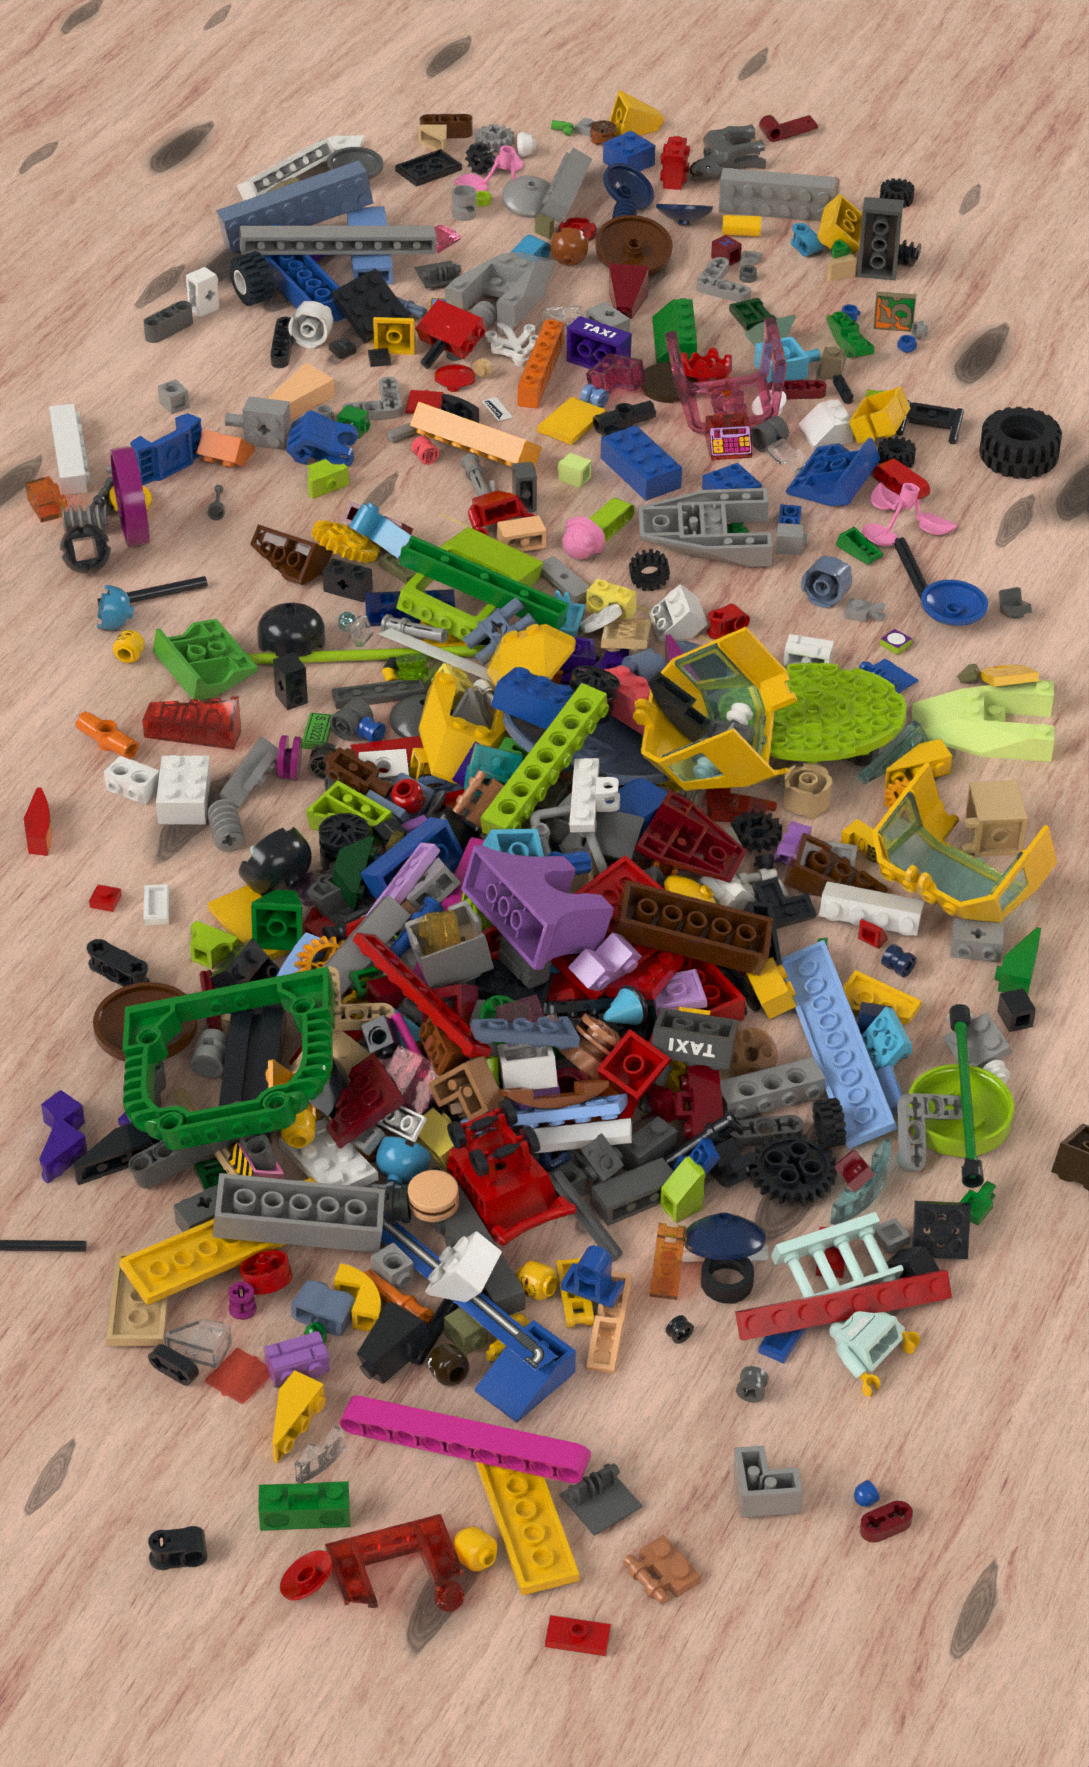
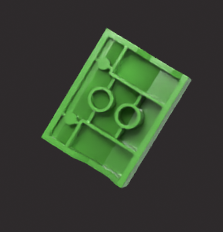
M217 619L194 622L183 635L167 637L160 628L156 629L153 647L154 654L193 701L215 698L258 671V666Z

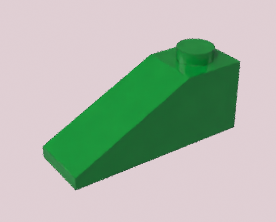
M1036 927L1004 956L1002 966H997L994 980L999 981L998 992L1004 993L1024 988L1027 995L1029 994L1041 928Z

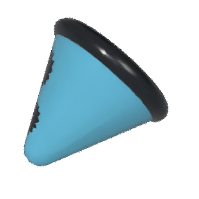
M624 985L618 990L616 997L605 1012L604 1020L611 1023L641 1026L648 1018V1007L638 989L631 985Z

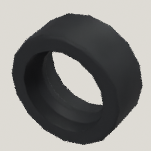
M748 1257L734 1260L705 1258L701 1267V1287L712 1300L721 1303H735L745 1299L753 1288L754 1266ZM720 1269H732L743 1275L744 1279L734 1284H723L713 1279L711 1274Z

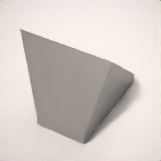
M478 686L468 688L452 716L461 717L467 722L485 726L490 730L491 719Z

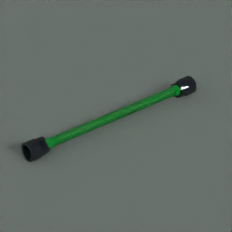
M956 1004L950 1008L949 1017L951 1030L955 1031L957 1038L966 1157L963 1166H961V1174L964 1186L976 1188L984 1183L982 1161L978 1160L976 1156L967 1028L971 1024V1017L968 1006Z

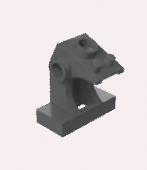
M602 1133L586 1147L584 1146L580 1149L582 1153L577 1149L561 1150L555 1153L556 1157H558L562 1151H567L570 1154V1160L578 1168H582L592 1181L604 1182L624 1166L621 1161L623 1158L621 1152L614 1145L611 1146Z

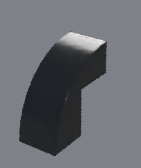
M333 1057V1069L328 1084L323 1086L324 1090L318 1098L310 1101L312 1106L331 1119H334L338 1110L335 1105L342 1089H347L349 1084L345 1069L335 1057Z

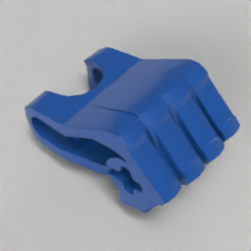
M311 410L291 424L287 439V453L293 457L295 462L307 465L308 459L312 457L318 461L327 459L332 464H345L348 467L354 461V452L351 447H348L355 444L358 438L357 428L353 425L335 422Z

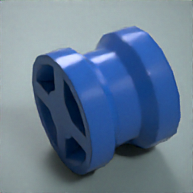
M369 716L363 718L357 728V736L361 739H368L369 742L381 741L386 732L385 724L375 722Z

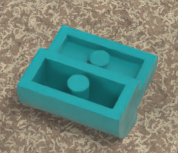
M475 743L470 765H467L464 791L469 786L468 781L470 778L474 777L479 769L487 774L482 783L487 785L493 777L505 785L520 766L523 755ZM477 789L474 795L480 796L482 791Z

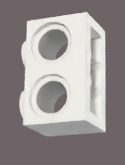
M119 756L104 771L106 790L146 805L157 794L160 771Z

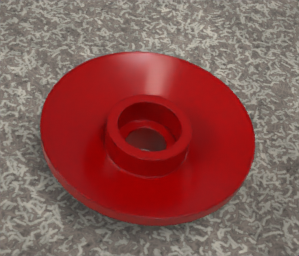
M316 1550L297 1559L286 1570L281 1579V1594L286 1599L295 1601L306 1598L318 1591L329 1578L333 1569V1559L330 1554L323 1550Z

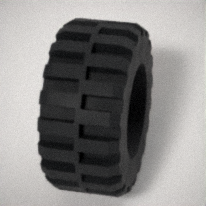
M1007 407L1002 411L997 410L982 425L980 457L988 468L991 467L992 471L995 473L999 472L1002 476H1012L1015 479L1025 477V479H1031L1033 476L1040 477L1043 473L1050 472L1059 460L1062 430L1053 417L1049 414L1045 415L1040 410L1035 411L1029 407L1027 409Z

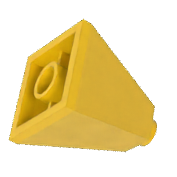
M618 90L609 121L616 125V132H614L616 137L628 131H633L641 136L658 131L659 127L664 123V116L660 114L659 110Z

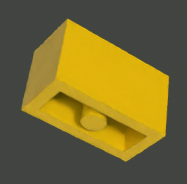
M773 957L768 959L760 976L746 973L769 1020L797 1006L793 999V996L797 994L791 982H785V979L789 977L783 965L777 966Z

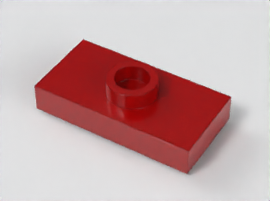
M550 1615L545 1647L606 1656L611 1624Z

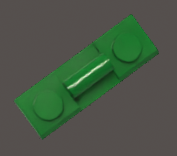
M349 1481L319 1482V1485L318 1483L259 1485L258 1510L260 1531L350 1527Z

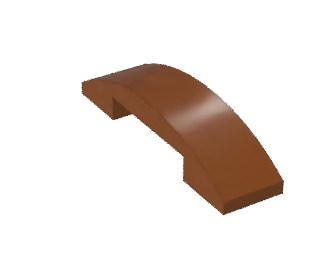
M602 1079L574 1081V1092L533 1096V1089L527 1087L498 1090L500 1096L520 1104L538 1108H562L576 1105L595 1097L609 1087V1083Z

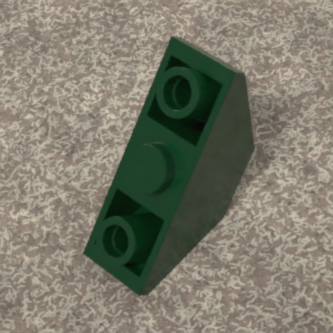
M371 836L341 848L335 862L332 883L342 890L343 898L351 908H356L358 899L363 900L366 885H363L364 880L360 873L369 866L370 862L375 861L377 848L373 847L374 837Z

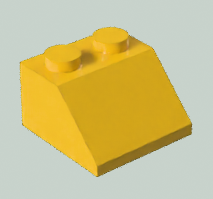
M373 318L374 349L388 348L389 354L415 355L416 324L414 318Z

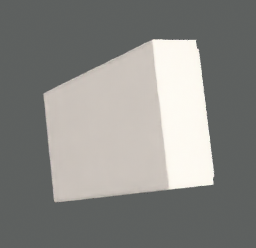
M169 884L144 885V926L169 924Z

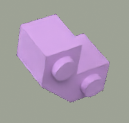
M612 932L596 951L585 949L568 968L588 989L599 991L626 973L632 972L637 967V961L642 956L622 935Z

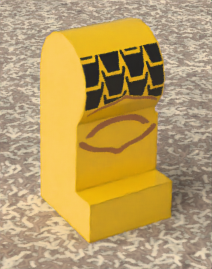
M856 819L842 830L841 843L859 846L858 852L864 854L866 859L871 862H878L872 835L874 829ZM881 834L883 841L885 843L887 841V838Z

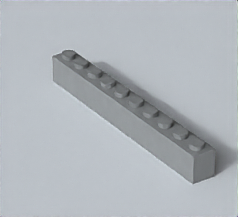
M434 225L240 226L239 244L241 255L254 251L260 252L261 255L436 254L437 236Z

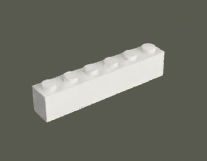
M328 138L315 142L236 186L243 200L262 195L279 182L295 178L326 161L334 152Z
M74 404L49 406L62 495L88 493L87 484H91L80 413L79 411L75 412Z

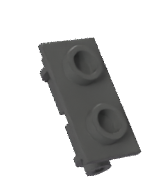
M112 476L106 479L104 487L98 495L94 496L93 503L90 505L91 511H94L96 505L99 506L100 511H103L104 505H107L109 514L114 507L109 503V492L114 486Z

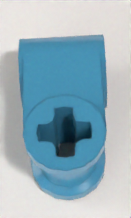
M796 223L793 225L792 231L794 235L791 239V245L802 256L806 257L821 252L824 249V245L820 243L817 234L807 224Z

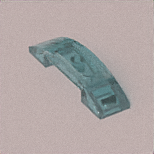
M885 1138L872 1154L871 1168L875 1175L856 1192L845 1188L833 1203L831 1224L837 1225L854 1218L877 1198L887 1179L891 1152L890 1139Z

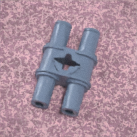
M517 597L501 609L495 608L491 615L482 622L479 621L477 628L462 638L470 649H473L486 637L488 639L491 638V643L475 654L483 666L491 660L502 636L510 631H523L528 626L537 624L529 613L514 625L508 624L510 622L509 619L525 608ZM497 627L502 630L503 635L497 632Z

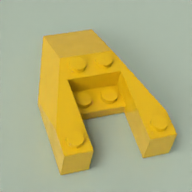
M436 671L427 692L418 730L431 775L455 783L452 781V778L475 741L481 745L499 749L504 738H511V736L505 729L503 711L495 710L490 730L485 726L467 722L461 717L451 716L450 712L458 679L448 673Z

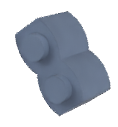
M306 1280L291 1303V1317L305 1325L319 1322L324 1325L327 1333L342 1336L352 1321L351 1310L356 1299L346 1291L331 1290L323 1282Z

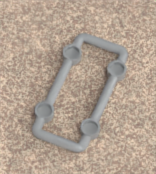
M571 805L541 809L531 814V829H538L544 857L551 853L548 844L550 829L546 824L541 823L540 819L570 815ZM596 822L595 832H578V834L586 838L600 874L607 869V865L595 835L597 831Z

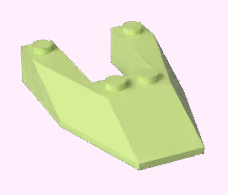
M1039 680L996 687L986 685L963 688L912 703L911 736L926 741L941 739L946 747L980 757L1051 762L1054 747V726L1005 722V714L1051 717L1054 681Z

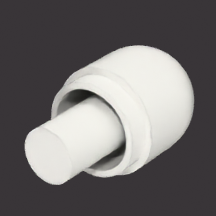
M479 679L475 681L473 687L478 686L484 703L488 702L491 706L495 692L494 688L487 680Z

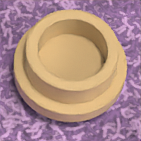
M486 358L477 359L473 363V370L479 377L487 378L491 375L492 364Z

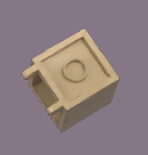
M1017 780L969 782L965 825L968 829L971 843L963 844V852L974 853V857L1021 855L1028 818Z

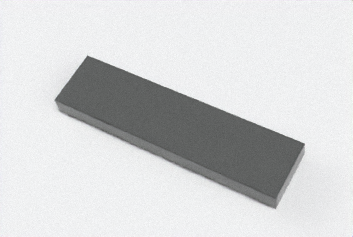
M422 677L332 689L336 709H342L344 705L354 698H360L368 705L401 701L411 695L427 693Z

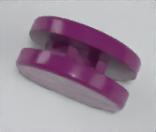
M282 735L277 755V778L284 779L285 777L286 779L297 780L302 759V738L295 736L292 748H289V736Z

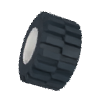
M254 251L231 260V281L236 294L243 303L250 306L273 297V274L268 262L260 252Z

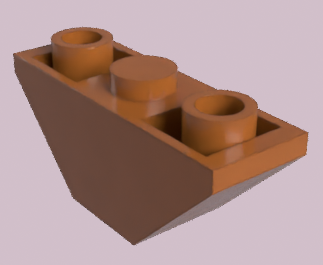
M429 1017L421 1025L419 1037L436 1075L442 1076L461 1065L466 1056L461 1052L462 1049L456 1043L446 1037L447 1034L441 1028L436 1027L431 1022L432 1019Z

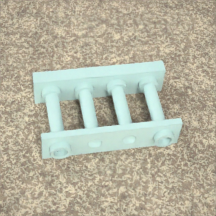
M876 1212L776 1244L771 1254L775 1266L782 1263L789 1265L804 1298L899 1279L904 1270L902 1265L889 1269L873 1236L880 1223ZM859 1238L864 1241L879 1273L864 1277L848 1244L851 1240ZM833 1246L839 1249L854 1281L839 1286L824 1254L825 1249ZM806 1255L814 1257L829 1288L828 1290L814 1294L799 1262L800 1257Z

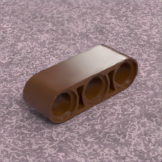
M425 114L420 117V125H447V138H469L473 135V117L469 114Z

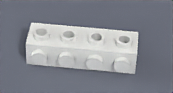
M827 881L822 894L819 916L825 917L830 921L850 922V924L859 926L860 920L864 919L882 928L884 931H894L904 936H917L925 901Z

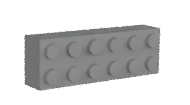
M723 168L720 179L719 213L821 221L824 207L835 197L836 177Z
M219 1173L213 1237L376 1253L380 1249L385 1189Z

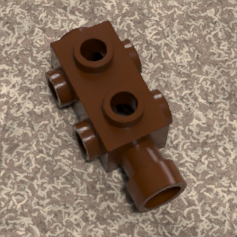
M339 747L336 752L331 750L324 760V763H326L324 774L334 781L342 782L364 796L371 790L387 799L394 787V784L389 781H382L378 778L380 771L377 770V766L373 762L360 760L357 758L356 753L349 748L344 750Z

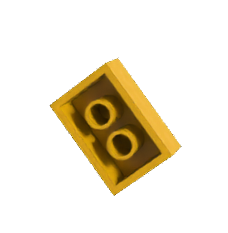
M839 193L824 207L817 235L820 243L831 249L834 242L841 239L851 248L852 254L857 252L860 246L862 212Z

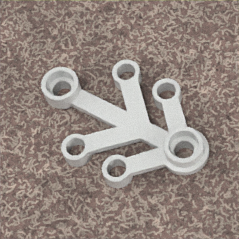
M497 322V332L487 331L485 333V341L491 343V352L512 357L516 366H526L538 335H535V326L532 324L525 325L523 333L517 339L513 332V326ZM497 332L506 335L507 339L497 337ZM529 339V344L522 349L521 346Z

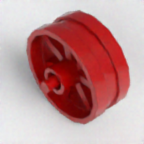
M280 1250L259 1252L245 1259L239 1267L243 1282L253 1286L255 1295L276 1292L288 1285L293 1278L288 1255Z

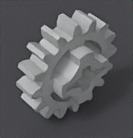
M489 124V127L482 126V129H477V132H475V144L483 142L484 144H489V149H494V152H500L502 146L512 147V144H514V131H511V128L506 129L505 125L501 127L498 124Z

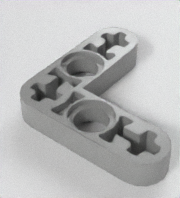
M724 257L714 258L697 279V291L700 293L735 302L750 300L751 297L750 287L722 280L729 271V260Z
M384 377L380 380L381 400L349 402L344 404L342 409L349 405L369 411V420L400 417L402 407L397 379L394 377Z
M913 1093L902 1095L899 1098L897 1105L899 1162L903 1170L914 1172L920 1171L925 1167V1119H961L963 1117L961 1097L956 1095ZM930 1100H932L935 1104V1111L933 1114L929 1111L928 1103ZM945 1105L954 1106V1110H945ZM910 1126L915 1129V1138L913 1140L908 1134Z

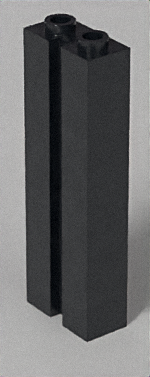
M282 1003L231 1013L219 1106L228 1105L236 1101L243 1102L256 1099L261 1092L268 1088L266 1080L268 1060L274 1059L280 1064L282 1060L287 1012L283 1009ZM273 1131L265 1133L271 1145Z

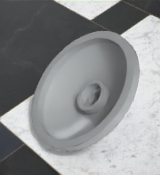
M536 176L514 178L504 186L502 200L505 206L513 213L523 217L535 218L539 213L544 214L541 212L544 207L542 201L546 196L545 194L550 187V183Z

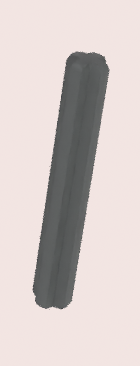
M559 1170L552 1173L550 1179L559 1196H564L569 1203H573L576 1206L575 1217L597 1246L604 1248L611 1255L612 1262L618 1260L623 1255V1251L562 1171Z

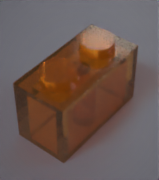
M50 476L25 482L27 500L41 523L62 517L63 507L64 509L67 507V500L64 494H60L58 484L54 483Z

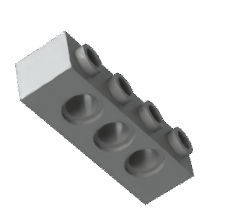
M814 1057L721 1080L723 1115H725L727 1109H730L737 1119H742L747 1116L824 1097L826 1078Z

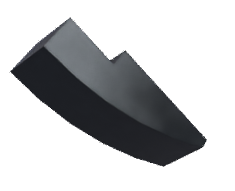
M658 672L648 682L654 698L671 723L694 743L706 730L711 720L693 708L697 701L694 697Z

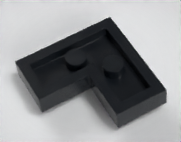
M777 877L756 882L752 886L758 902L772 903L776 929L814 919L817 915L808 893L785 899Z

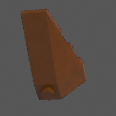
M259 524L250 543L263 558H266L271 563L274 569L282 574L281 576L284 579L302 586L323 573V569L329 563L333 551L326 550L325 547L317 543Z
M804 832L787 867L783 884L803 893L821 897L827 881L887 893L888 890L886 886L867 872H859L851 866L848 858L845 856L840 858L832 852V846Z

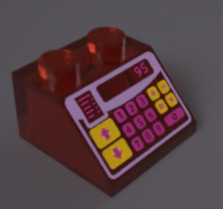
M747 413L706 416L705 439L711 460L752 458L751 429Z

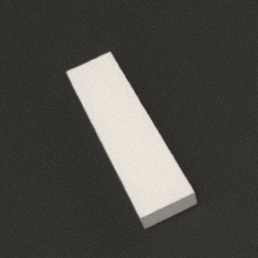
M631 1118L533 1129L540 1142V1151L536 1153L580 1149L584 1146L586 1147L601 1133L610 1145L632 1143Z

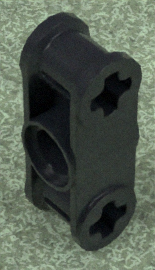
M95 939L87 944V953L90 955L88 965L93 972L123 987L136 983L150 982L146 975L148 965L145 961L132 956L127 951L121 950L103 939Z

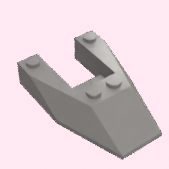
M524 252L500 254L455 278L445 288L446 302L466 311L482 294L500 298L496 302L498 322L515 327L544 298L555 266V260Z
M767 488L700 490L638 507L641 540L691 556L748 567L772 566L773 544L771 532L727 533V523L768 522Z

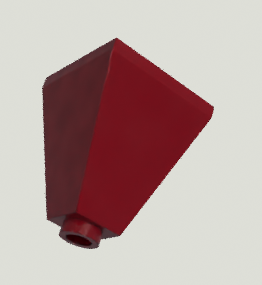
M609 263V295L613 308L630 319H633L648 297L649 266Z

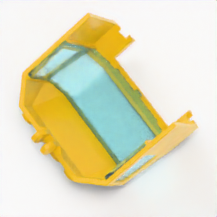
M747 627L673 658L661 673L694 697L697 701L693 708L711 721L716 719L729 722L726 714L731 710V706L734 703L748 705L753 713V717L751 720H748L747 726L754 727L756 732L750 744L734 728L711 738L700 739L699 737L695 742H691L667 718L654 698L651 689L649 701L643 698L635 701L636 711L633 712V718L637 724L645 725L641 754L656 769L685 791L746 787L760 784L791 772L787 767L774 770L769 765L774 712L796 703L798 700L795 692L790 693L786 681L790 680L787 670Z
M925 762L872 831L881 875L890 882H898L910 893H918L929 904L936 903L949 915H957L972 921L1001 923L1005 917L1040 887L1057 864L1050 828L1044 825L1026 850L1022 849L1004 873L985 864L984 859L978 856L974 858L945 842V839L959 822V817L956 814L950 816L943 809L945 804L940 800L931 765Z

